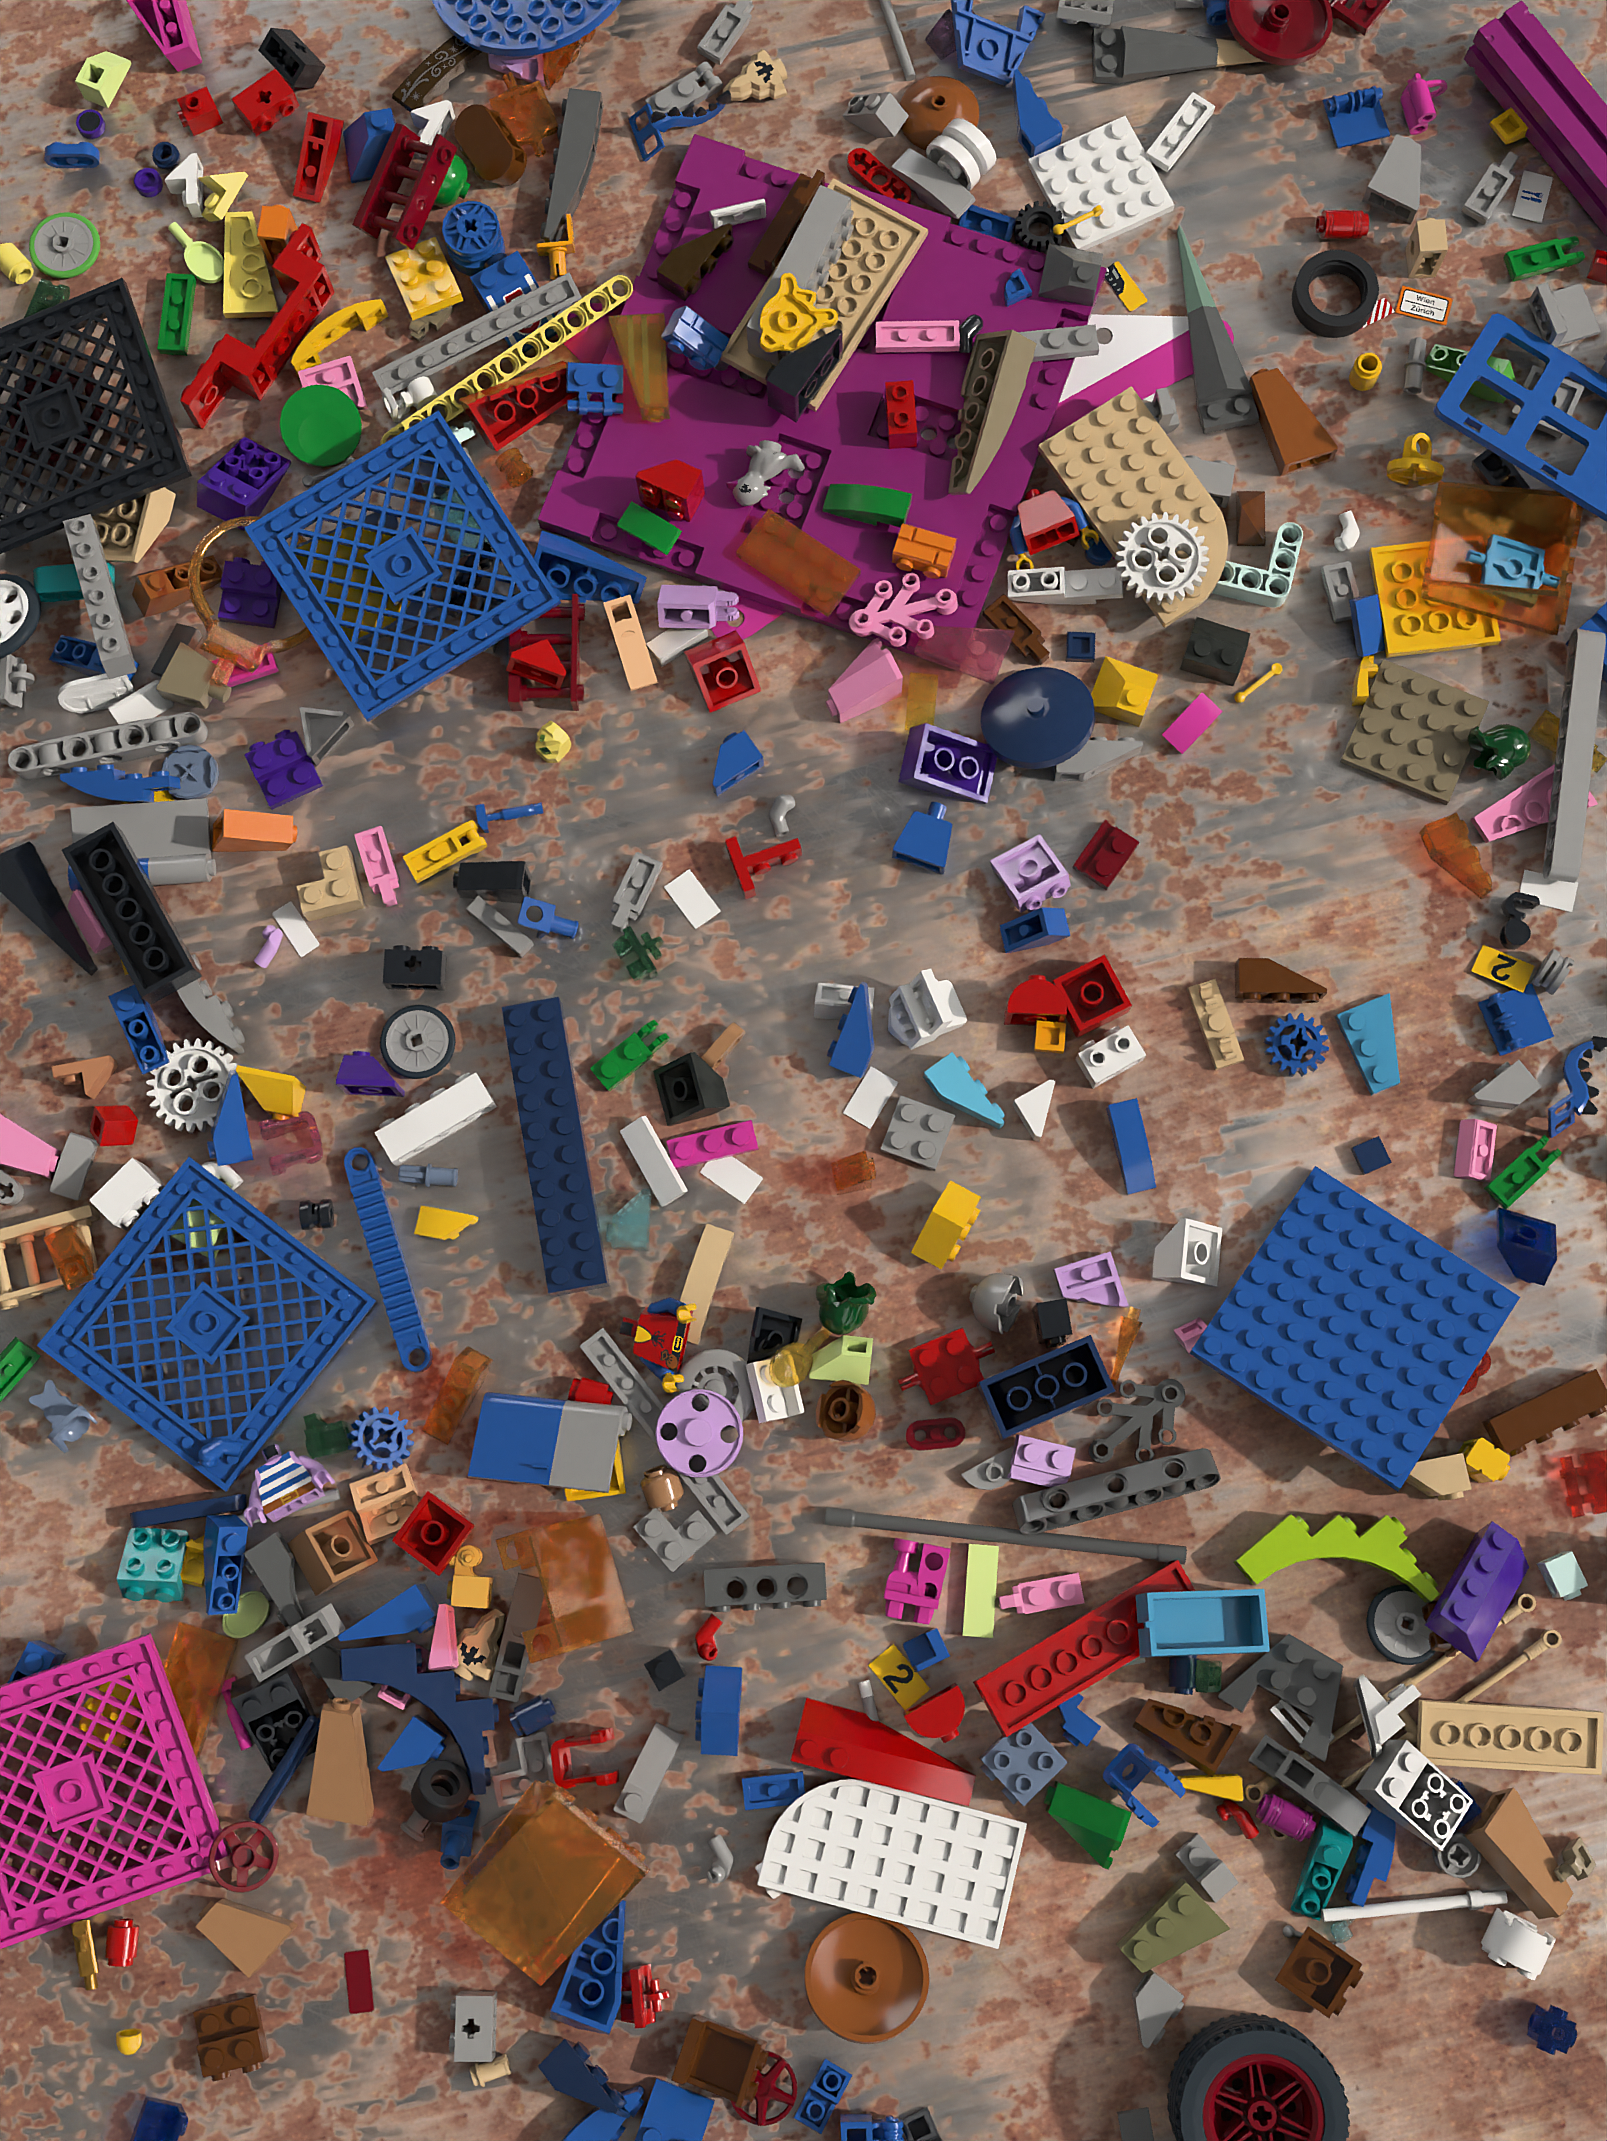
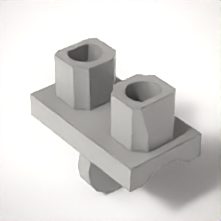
M11 654L0 659V704H6L14 709L22 708L23 693L26 692V685L33 684L35 676L27 673V665L24 664V659L12 656Z

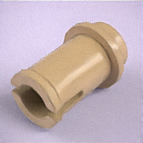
M506 2053L494 2058L492 2062L480 2064L475 2062V2066L470 2067L474 2086L481 2085V2087H484L485 2082L511 2074Z

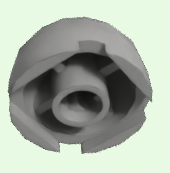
M1005 1273L989 1274L982 1279L978 1286L975 1285L972 1288L969 1298L970 1302L973 1303L972 1309L976 1320L983 1327L1001 1334H1003V1331L1008 1332L1019 1313L1021 1305H1015L1017 1295L1023 1296V1281L1020 1277Z

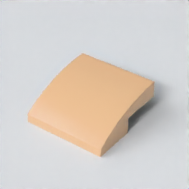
M406 1463L398 1468L394 1467L389 1472L385 1473L383 1471L349 1484L356 1511L360 1514L365 1536L370 1545L396 1536L420 1502Z

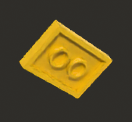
M436 237L417 243L414 250L405 248L385 256L412 321L464 301Z

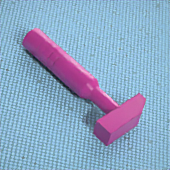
M234 1676L215 1685L209 1694L211 1698L223 1694L227 1705L226 1712L241 1751H244L253 1745L245 1724L231 1701L229 1690H231L232 1682L238 1680L237 1676Z

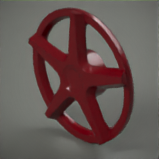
M252 1821L236 1822L224 1827L214 1839L209 1851V1869L213 1878L220 1886L232 1892H249L259 1888L268 1881L276 1869L279 1857L276 1839L265 1826ZM243 1827L258 1829L246 1843H242L233 1832V1830ZM265 1835L269 1838L273 1847V1860L263 1857L256 1852ZM225 1837L232 1852L230 1855L215 1861L216 1849ZM253 1866L269 1869L260 1881L247 1886L249 1869ZM235 1867L237 1869V1887L223 1881L217 1871Z
M766 2051L769 2052L768 2057L777 2060V2062L766 2074H762L758 2070L754 2081L758 2083V2089L754 2097L756 2100V2118L747 2114L742 2108L735 2106L736 2102L731 2101L733 2108L739 2116L747 2122L758 2126L772 2125L781 2121L792 2110L797 2098V2080L792 2067L783 2057L770 2051ZM784 2067L791 2078L792 2095L776 2087V2080ZM772 2099L788 2104L782 2113L776 2117L766 2119L769 2100Z

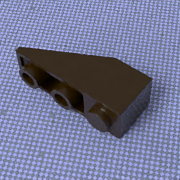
M727 223L673 249L656 270L658 284L684 301L691 294L694 295L699 290L704 276L707 273H712L721 254L723 252L727 253L734 242L732 225Z

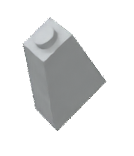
M1396 134L1371 179L1362 201L1412 224L1420 204L1421 145L1415 143L1409 137Z

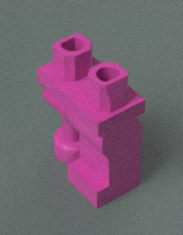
M895 1538L893 1548L898 1551L894 1569L888 1575L883 1597L886 1599L885 1614L887 1617L901 1619L904 1603L916 1605L913 1622L929 1625L934 1609L938 1610L951 1549L923 1543L918 1572L909 1571L910 1553H917L919 1542Z

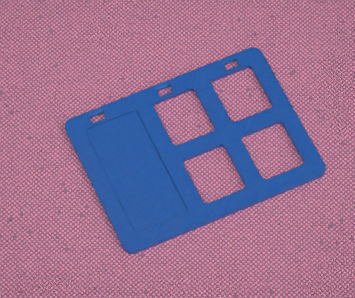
M1493 314L1434 407L1435 416L1607 522V412L1597 430H1593L1551 403L1565 377H1570L1607 400V378L1504 315ZM1501 338L1508 339L1545 362L1546 367L1533 390L1524 388L1487 364L1488 358ZM1474 381H1480L1521 408L1506 435L1498 433L1460 409V404ZM1540 420L1547 422L1585 446L1586 450L1572 475L1565 474L1525 448ZM1464 422L1467 423L1468 425H1470L1471 427L1475 428V429L1478 430L1479 432H1477V431H1475L1474 429L1470 428L1469 426L1465 425ZM1542 469L1543 471L1547 472V473L1550 474L1551 476L1555 477V479H1553L1552 477H1550L1549 475L1545 474L1544 472H1542V471H1540V470Z

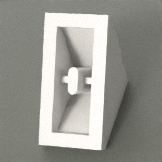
M1048 1080L1014 1100L1012 1105L1034 1141L1039 1142L1042 1137L1055 1085L1054 1080Z

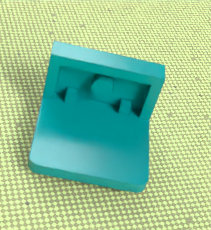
M130 1529L117 1575V1582L123 1598L132 1601H140L142 1599L158 1600L165 1603L183 1601L185 1589L180 1574L187 1549L185 1543L189 1541V1534L186 1530Z

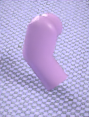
M268 925L263 930L262 936L267 941L254 959V962L263 968H267L277 953L283 938L280 928L276 929L273 925Z

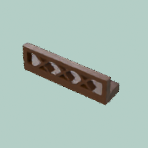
M817 169L813 178L800 173L749 259L748 268L767 277L771 276L787 250L819 186H825L824 172Z

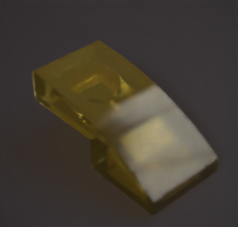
M910 672L905 730H910L911 727L924 723L934 726L938 685L937 674Z

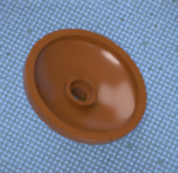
M947 76L923 78L911 85L901 98L900 105L909 115L901 130L911 143L923 150H926L927 146L936 137L942 135L944 128L956 118L964 119L976 127L978 126L979 105L973 92L957 79ZM936 102H942V103H944V104H943V105H937V104H935V103H936Z

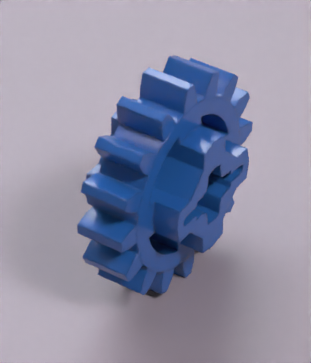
M1289 1013L1285 1018L1286 1022L1278 1018L1275 1021L1277 1028L1270 1026L1267 1032L1272 1037L1264 1039V1043L1270 1045L1264 1053L1265 1055L1273 1056L1269 1062L1270 1065L1276 1063L1280 1065L1279 1073L1288 1069L1289 1077H1293L1296 1071H1299V1074L1303 1077L1307 1074V1068L1312 1072L1318 1069L1315 1062L1322 1064L1325 1061L1321 1053H1327L1329 1047L1322 1045V1043L1328 1039V1035H1320L1319 1032L1323 1028L1322 1025L1313 1026L1315 1018L1311 1017L1308 1021H1304L1303 1013H1300L1296 1019ZM1292 1027L1291 1034L1279 1036L1283 1030ZM1306 1031L1312 1036L1313 1039H1310ZM1296 1036H1297V1039H1296V1040H1298V1042H1297L1298 1045H1299V1046H1302V1047L1297 1051V1053H1296V1050H1295V1045H1294V1044H1291V1043L1293 1042V1040L1296 1038ZM1279 1051H1282L1284 1053V1055L1287 1057V1060L1281 1055ZM1313 1054L1310 1060L1300 1063L1303 1055Z
M373 1407L369 1410V1414L364 1411L358 1416L359 1420H355L351 1424L354 1431L347 1434V1437L354 1440V1442L348 1446V1450H356L357 1454L353 1459L356 1461L361 1458L363 1460V1469L373 1465V1473H377L381 1467H383L386 1473L392 1470L393 1466L398 1468L403 1464L402 1459L410 1456V1452L406 1449L412 1447L414 1442L408 1440L407 1437L413 1433V1430H405L404 1426L408 1420L399 1421L397 1419L399 1411L390 1415L388 1407H384L380 1413L376 1407ZM388 1435L383 1442H379L376 1445L373 1444L380 1436Z

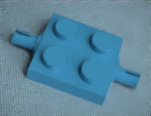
M1493 534L1488 538L1485 554L1470 549L1466 555V561L1481 565L1482 576L1479 589L1529 605L1537 601L1538 590L1541 584L1556 589L1560 583V577L1545 573L1543 564L1545 550Z

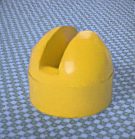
M130 2028L116 2033V2045L122 2054L131 2055L140 2048L142 2042V2031L140 2029Z

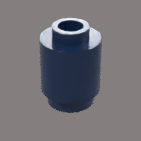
M1197 1656L1169 1657L1168 1687L1175 1688L1174 1694L1193 1695V1689H1199L1200 1659H1197Z
M540 1694L515 1707L514 1712L509 1714V1718L518 1736L523 1734L528 1736L553 1723L552 1716L557 1713L549 1697L544 1699Z

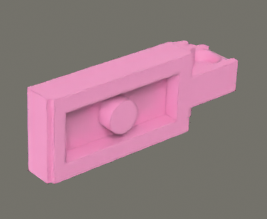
M382 826L354 834L369 886L373 889L374 894L381 893L386 907L398 904L393 889L399 887V879Z
M1079 1573L1019 1583L1017 1586H1012L1013 1594L998 1597L1000 1609L1016 1607L1017 1614H1029L1084 1603Z

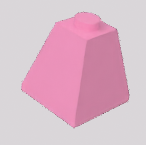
M879 638L872 640L828 689V700L825 701L831 716L836 715L840 723L902 695L903 676L891 652L887 648L884 650L880 649L883 645Z

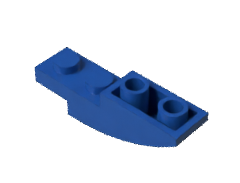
M107 764L97 765V770L88 771L87 767L70 768V773L60 774V780L84 793L130 803L155 802L154 791L181 789L180 778L170 776L169 771L152 772V777L142 778V774H125V771L117 770L114 768V765Z
M1368 1801L1366 1807L1372 1812L1357 1834L1367 1841L1365 1845L1361 1844L1357 1851L1355 1862L1358 1865L1355 1874L1349 1875L1344 1889L1347 1892L1346 1899L1364 1907L1374 1877L1384 1882L1387 1880L1393 1858L1396 1822L1377 1810Z
M640 2085L620 2092L627 2101L624 2107L633 2118L645 2102L641 2099L644 2088ZM595 2107L567 2133L562 2141H618L626 2129L622 2125L626 2118Z

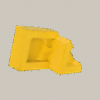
M1373 654L1363 657L1358 666L1352 689V706H1363L1369 697L1368 679H1373L1378 672V665L1374 664Z
M421 1206L414 1234L440 1240H446L447 1238L454 1240L460 1236L459 1232L469 1224L474 1225L478 1222V1217Z
M204 1535L194 1541L191 1539L185 1543L187 1549L180 1574L183 1583L201 1588L205 1584Z

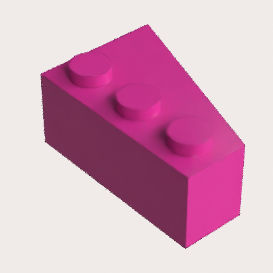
M126 0L163 54L178 72L202 63L186 0Z

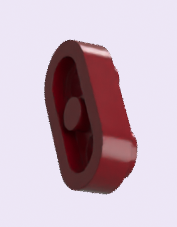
M948 1417L915 1421L907 1428L905 1437L912 1449L927 1451L957 1447L963 1442L966 1432L960 1420ZM948 1427L953 1428L956 1432L955 1437L952 1439L947 1438L944 1434L945 1429ZM919 1430L924 1431L926 1434V1439L922 1442L915 1439V1433Z

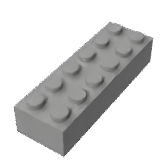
M819 186L746 326L748 352L775 365L783 357L790 354L791 351L777 350L766 352L760 347V316L762 309L768 300L777 294L780 287V278L784 273L793 274L798 287L804 290H811L817 293L819 287L823 288L829 278L828 270L831 264L838 262L842 250L840 247L844 240H849L854 226L851 224L854 211L851 210L850 197L825 186Z

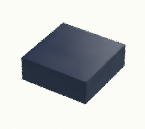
M1067 631L1066 662L1094 663L1096 633Z
M1379 1136L1351 1148L1363 1175L1392 1163Z

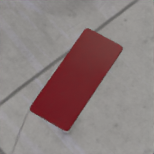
M369 1951L344 1953L349 2012L350 2014L374 2011Z

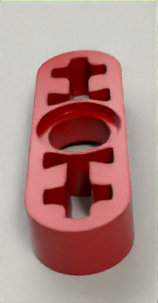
M856 148L849 153L847 159L848 171L867 189L893 199L894 193L898 196L904 194V200L901 198L897 200L911 204L910 187L868 150ZM855 160L859 162L864 160V166L862 164L856 166ZM880 174L885 176L887 181L882 185H876L872 182V178Z

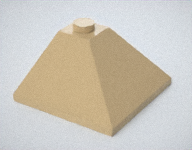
M164 487L93 516L92 518L100 536L106 561L139 563L169 522L176 494Z

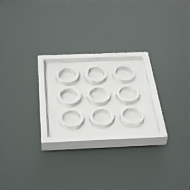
M1126 116L1028 159L1027 165L1049 206L1051 207L1053 204L1056 206V212L1061 211V219L1064 218L1065 223L1092 211L1098 205H1101L1104 210L1101 215L1090 217L1064 230L1072 248L1080 250L1090 249L1174 210L1175 205Z

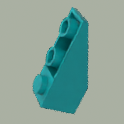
M1321 1816L1311 1839L1290 1907L1291 1911L1318 1921L1321 1919V1909L1326 1908L1353 1847L1352 1836L1324 1816Z

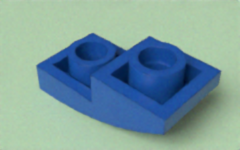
M824 2059L793 2119L818 2134H822L852 2074Z

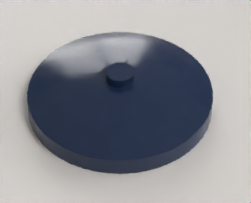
M1051 667L1029 668L1006 677L991 690L982 707L981 729L987 746L1002 761L1019 768H1047L1070 759L1087 743L1095 725L1094 703L1085 684L1071 673Z

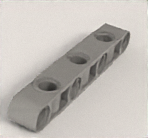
M193 712L154 717L18 747L10 752L8 764L25 780L59 776L61 773H70V768L73 767L92 769L97 768V765H111L172 752L177 747L185 745H199L206 740L208 729L201 718ZM193 724L198 725L194 732L187 733L189 726ZM142 736L138 744L131 745L135 737ZM80 748H86L83 755L76 757V752ZM30 759L29 764L25 768H20L24 760Z

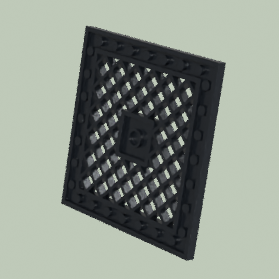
M123 278L0 328V369H3L0 374V396L3 391L11 393L5 405L0 403V410L2 411L0 414V436L2 432L10 435L5 446L0 445V476L1 474L9 476L4 488L0 487V554L65 528L63 524L65 520L91 514L93 517L192 476L127 283ZM97 325L104 327L99 339L92 336ZM72 335L79 338L74 349L66 346ZM112 335L116 345L109 343ZM88 342L96 345L91 356L83 353ZM46 346L53 348L48 360L41 357ZM105 349L113 351L107 363L100 360ZM62 353L71 355L65 366L57 364ZM21 356L28 359L23 370L15 368ZM80 359L87 362L82 373L74 371ZM120 359L124 369L116 367ZM37 363L45 366L40 377L32 374ZM96 366L104 369L99 380L91 377ZM54 370L62 372L56 384L49 381ZM12 373L20 376L14 388L7 385ZM113 373L121 375L116 387L108 384ZM70 377L79 379L75 387L69 381ZM29 380L36 383L31 395L23 392ZM88 383L95 386L90 397L82 395ZM128 383L130 385L132 393L124 391ZM45 387L50 388L49 390L43 392ZM104 390L112 393L107 404L99 402ZM21 397L25 400L19 402L21 411H18L14 408ZM121 397L129 400L124 411L116 408ZM79 401L87 403L83 411ZM96 407L104 410L98 422L90 419ZM136 407L138 409L140 418L133 415ZM112 414L121 417L115 429L107 426ZM11 415L19 417L13 429L6 427ZM129 421L137 424L132 436L124 433ZM87 425L95 428L90 439L85 438V436L90 435ZM25 426H27L29 436L22 433ZM103 432L112 434L106 446L98 443ZM144 432L146 433L149 442L141 440ZM19 439L26 441L21 453L13 451ZM120 439L129 441L123 453L115 450ZM78 442L86 445L80 457L72 454ZM66 444L64 450L58 448ZM138 445L146 448L140 460L132 457ZM95 449L103 452L97 464L89 461ZM33 450L40 455L38 460L30 458ZM52 453L60 455L55 467L47 465ZM10 456L18 459L12 471L5 468ZM112 456L120 459L115 470L106 468ZM69 459L77 462L72 474L64 472ZM27 463L35 466L29 478L21 475ZM129 463L134 464V466L127 468ZM86 466L94 469L89 481L81 479ZM44 470L51 473L46 485L38 482ZM103 473L106 474V475H109V476H107V477L101 479ZM60 477L68 480L63 492L55 489ZM18 480L26 483L20 495L13 493ZM77 484L83 486V487H80V488H78V489H75L76 486H77ZM35 487L43 490L37 502L29 499ZM52 494L57 496L56 498L49 500ZM9 498L17 501L11 513L4 510ZM26 505L31 507L27 510H24Z

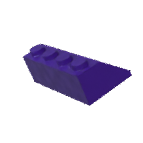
M1493 1521L1476 1532L1425 1623L1426 1627L1474 1662L1479 1661L1529 1569L1518 1539Z

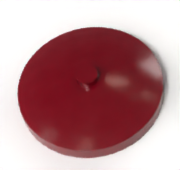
M1227 0L1226 3L1227 23L1236 41L1254 57L1271 64L1289 66L1301 64L1312 59L1321 51L1332 30L1333 15L1329 0Z

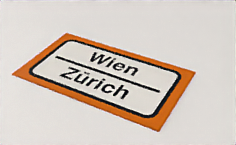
M1402 285L1395 313L1446 326L1453 298Z

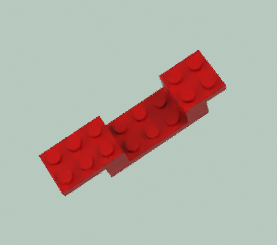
M302 223L298 230L291 233L288 244L282 252L276 255L273 261L272 268L283 293L287 295L286 303L280 312H276L273 315L269 328L265 334H261L258 337L255 348H251L226 333L222 340L215 343L212 354L206 363H202L199 366L197 376L192 383L184 388L180 402L193 425L203 430L232 386L261 401L335 293L325 266L318 262L322 257V253L313 230L308 225Z

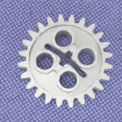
M1164 512L1162 519L1158 520L1157 515L1152 513L1151 521L1149 522L1142 516L1140 526L1132 522L1130 526L1131 532L1124 531L1122 538L1125 541H1119L1117 548L1121 551L1116 552L1115 559L1121 562L1117 563L1116 570L1124 571L1120 575V581L1129 580L1126 590L1136 588V598L1146 594V603L1152 597H1156L1157 605L1161 604L1162 598H1166L1169 605H1171L1175 595L1180 601H1183L1185 597L1184 591L1192 595L1195 590L1193 585L1200 587L1202 579L1199 576L1204 577L1206 575L1207 569L1203 566L1208 565L1209 558L1204 555L1207 554L1209 548L1207 546H1200L1204 542L1205 537H1195L1198 527L1189 530L1187 528L1189 524L1188 519L1182 524L1178 523V514L1174 516L1173 520H1168V514ZM1161 536L1165 542L1157 544L1152 541L1151 537ZM1184 551L1188 554L1189 558L1180 559L1176 556L1175 552ZM1162 556H1165L1167 559H1163L1162 562L1158 560V558L1160 559ZM1144 558L1149 562V565L1145 567L1139 566L1135 560ZM1167 573L1172 576L1173 580L1170 582L1162 581L1159 575Z
M197 1038L194 1046H192L191 1042L185 1039L184 1048L174 1043V1052L171 1054L167 1051L170 1063L150 1071L155 1076V1079L148 1080L146 1083L154 1087V1089L147 1092V1096L156 1098L150 1106L154 1109L160 1108L156 1116L160 1119L166 1117L165 1124L168 1126L175 1123V1129L182 1131L186 1125L189 1133H193L197 1126L204 1133L206 1124L213 1127L230 1070H235L238 1064L230 1063L233 1056L230 1053L223 1055L225 1049L219 1045L214 1050V1043L212 1041H208L204 1046L203 1041ZM204 1060L208 1061L207 1069L202 1073H197L198 1063ZM181 1073L180 1083L171 1086V1077L174 1074ZM215 1073H218L217 1078L210 1079L214 1076ZM194 1081L199 1082V1083L196 1085V1087H197V1090H196V1091L191 1090V1089L193 1088V1083H192V1082H194ZM213 1086H219L220 1093L218 1096L210 1099L208 1097L209 1090ZM174 1093H179L175 1098L171 1097ZM187 1099H193L192 1108L189 1111L183 1112V1102Z

